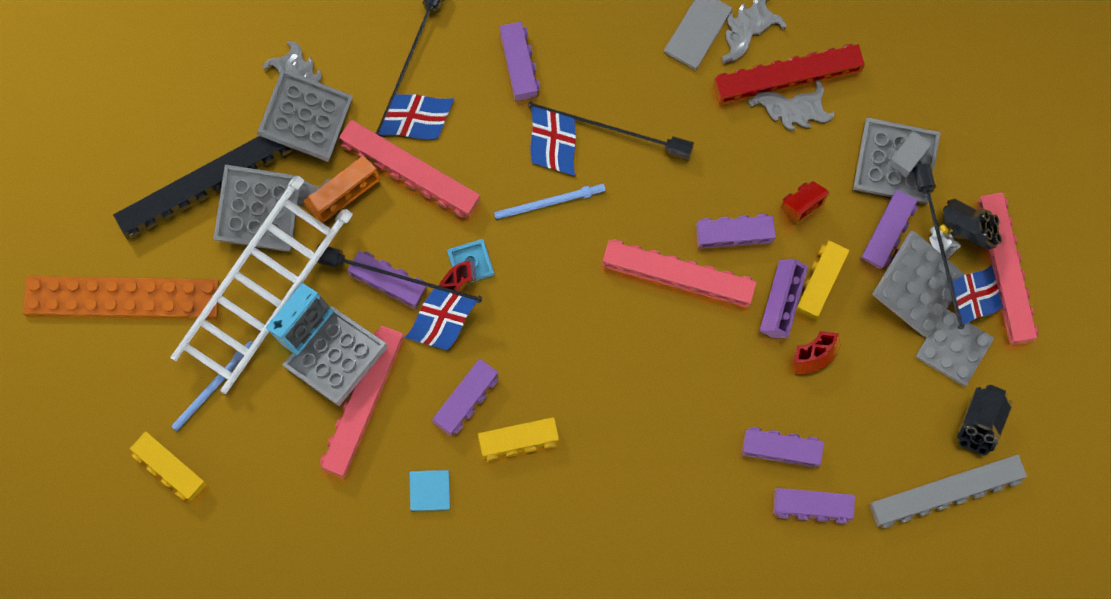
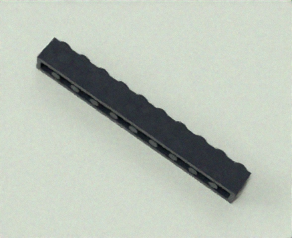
M258 136L116 212L113 216L126 239L129 237L134 238L140 234V231L146 228H153L157 225V222L173 217L177 211L186 210L192 203L203 201L209 194L221 191L225 165L258 170L264 164L269 165L273 163L277 157L288 155L293 148Z

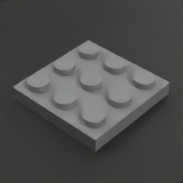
M945 309L915 357L965 387L993 342L994 337L969 322L964 324V329H958L957 316Z

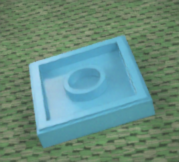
M483 239L447 249L452 267L465 261H475L476 281L494 276Z
M449 470L410 471V511L450 510Z

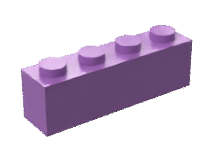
M522 22L501 25L500 35L515 101L537 97V90H540L538 79H535L533 74L536 73L535 63L530 60V56H532L531 45L526 43L528 38L527 28H523Z
M899 190L894 192L861 260L879 269H882L884 265L888 266L892 259V256H890L892 249L896 250L901 241L898 239L900 233H905L909 226L907 222L909 216H913L918 208L915 205L917 199Z
M759 214L751 218L743 215L739 216L738 219H730V217H721L719 220L712 221L710 218L701 219L696 224L698 249L773 243L775 240L773 216Z
M358 251L353 260L357 263L409 277L408 273L404 270H395L391 267L390 263L384 260L380 262L374 259L371 253L366 251L364 253ZM350 265L348 269L349 276L414 309H417L427 291V287L354 265Z
M796 259L779 260L760 332L772 338L789 337L807 273V265Z
M479 359L432 419L433 424L451 437L454 433L458 434L464 426L462 424L466 418L470 419L474 414L476 404H481L487 396V390L489 388L493 389L499 381L497 378L498 372Z
M750 427V429L745 431L742 455L819 468L824 442L819 441V438L816 437L804 439L800 438L798 434L786 436L781 435L779 431L770 430L769 432H763L761 428Z
M776 488L774 491L773 514L783 519L797 516L798 520L817 518L819 522H829V519L836 520V523L848 524V521L854 519L855 495Z

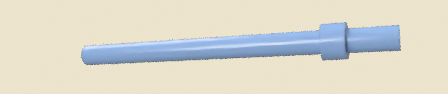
M604 184L593 187L585 186L578 191L494 212L495 219L581 197L588 198L592 194L604 192L605 186Z
M249 340L245 347L249 349L253 342ZM237 351L225 369L232 372L244 355ZM218 374L171 427L178 431L223 382L225 377Z

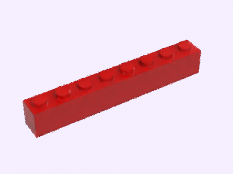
M847 44L842 48H829L818 54L817 52H812L801 58L794 56L784 62L777 60L772 62L771 65L764 66L761 64L749 70L739 69L732 74L721 73L715 77L713 84L718 102L723 104L753 97L763 92H774L860 72L863 70L865 63L859 44Z

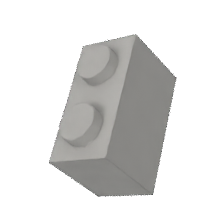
M915 131L910 136L906 134L900 141L902 146L899 149L895 148L889 155L891 160L888 165L905 178H907L932 145Z

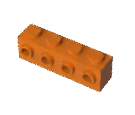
M362 156L313 194H310L303 202L308 212L314 218L324 223L381 180L377 169Z

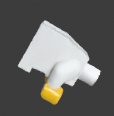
M941 225L939 227L945 255L948 259L961 245L953 240L955 237H952L950 233L953 230L949 231L946 225ZM934 226L930 229L932 235L929 239L932 247L941 253Z

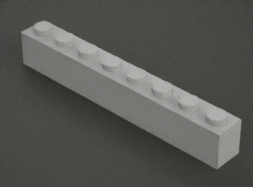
M1015 455L872 502L869 507L876 526H883L886 529L894 526L896 521L901 520L904 523L912 520L914 515L919 514L922 517L930 514L932 509L938 508V511L949 508V504L953 502L959 505L967 502L969 497L974 496L977 499L985 496L987 491L992 490L993 493L1001 491L1008 484H1011V487L1022 484V480L1027 476L1019 455Z

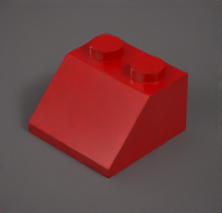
M811 181L809 184L805 182L797 189L798 192L794 195L790 193L783 198L784 202L781 209L793 224L796 225L825 203L829 195L827 189L814 181Z

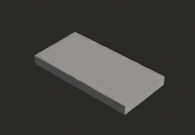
M694 0L666 46L664 53L697 70L733 8L719 0Z

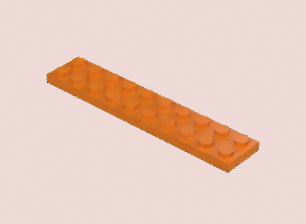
M26 276L23 314L198 318L219 288V280ZM218 302L207 318H217Z

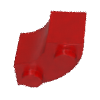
M465 261L452 267L443 280H441L439 286L462 292L466 285L477 280L475 261Z
M820 331L817 338L811 343L797 345L794 358L796 374L816 372L830 364L838 354L841 346L839 333Z

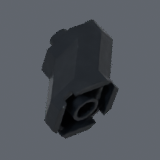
M957 199L947 201L948 205L943 208L944 220L947 228L951 227L953 230L950 232L952 237L958 239L966 238L988 250L996 248L998 244H1001L1002 237L998 226L1000 221L996 214L993 215L991 211L984 208L977 210Z
M987 385L985 389H981V387L975 389L957 434L961 447L980 455H987L989 452L994 451L1013 404L1011 399L1009 401L1006 390L994 385Z

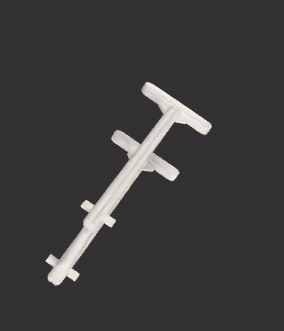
M299 176L291 179L282 197L170 357L177 361L182 352L186 351L228 379L220 390L225 395L269 333L265 327L289 300L295 290L304 282L343 223H347L353 215L347 209L340 210L334 218L336 220L335 224L330 229L288 200L292 193L298 190L304 182V179ZM283 206L327 235L315 253L272 224ZM267 230L310 259L299 276H296L255 248ZM250 254L294 283L282 301L239 272ZM233 278L277 307L266 324H263L222 296ZM217 302L261 331L249 349L205 320ZM200 326L244 355L232 373L189 345V342Z

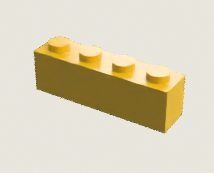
M828 241L826 246L822 245L818 253L821 258L819 262L814 261L810 270L813 272L811 279L806 278L802 288L805 291L803 295H800L796 308L797 313L814 321L817 320L850 250L831 241Z
M554 417L478 433L482 458L487 459V461L499 459L498 456L506 455V457L518 455L517 452L520 451L531 453L537 451L539 447L549 449L556 447V444L559 443Z
M146 431L130 448L134 453L132 457L139 463L145 462L148 465L146 469L154 476L159 474L163 478L161 482L168 488L174 487L177 490L175 494L183 501L187 499L191 502L207 485Z

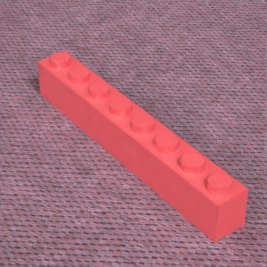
M350 120L339 137L341 147L346 151H354L359 158L364 156L377 169L388 171L392 178L396 180L400 178L405 181L409 188H417L422 191L421 194L428 199L434 198L440 206L451 208L454 210V214L461 218L466 217L469 219L480 202V195L353 120Z
M1003 192L980 196L977 201L978 208L991 211L993 215L996 214L1000 221L998 226L1002 242L996 248L988 251L1003 306L1002 312L1010 346L1031 343L1038 336V328L1033 322L1034 311L1028 301L1030 294L1024 284L1025 272L1020 267L1021 255L1017 252L1015 246L1017 238L1012 233L1011 227L1013 222L1007 212L1008 200L1004 198Z
M620 240L608 241L602 262V267L748 308L756 286V281H753L751 277H738L730 271L720 272L708 265L702 267L694 261H681L673 255L663 256L655 250L645 251L637 245H624V242Z
M381 325L380 330L377 329L374 335L384 341L388 348L351 391L352 396L350 400H346L343 406V411H345L343 417H339L335 425L337 429L335 436L331 435L327 446H329L327 454L324 453L320 460L323 471L345 479L404 339L403 333Z

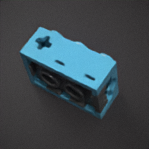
M302 283L265 328L283 347L298 356L334 311L316 291Z

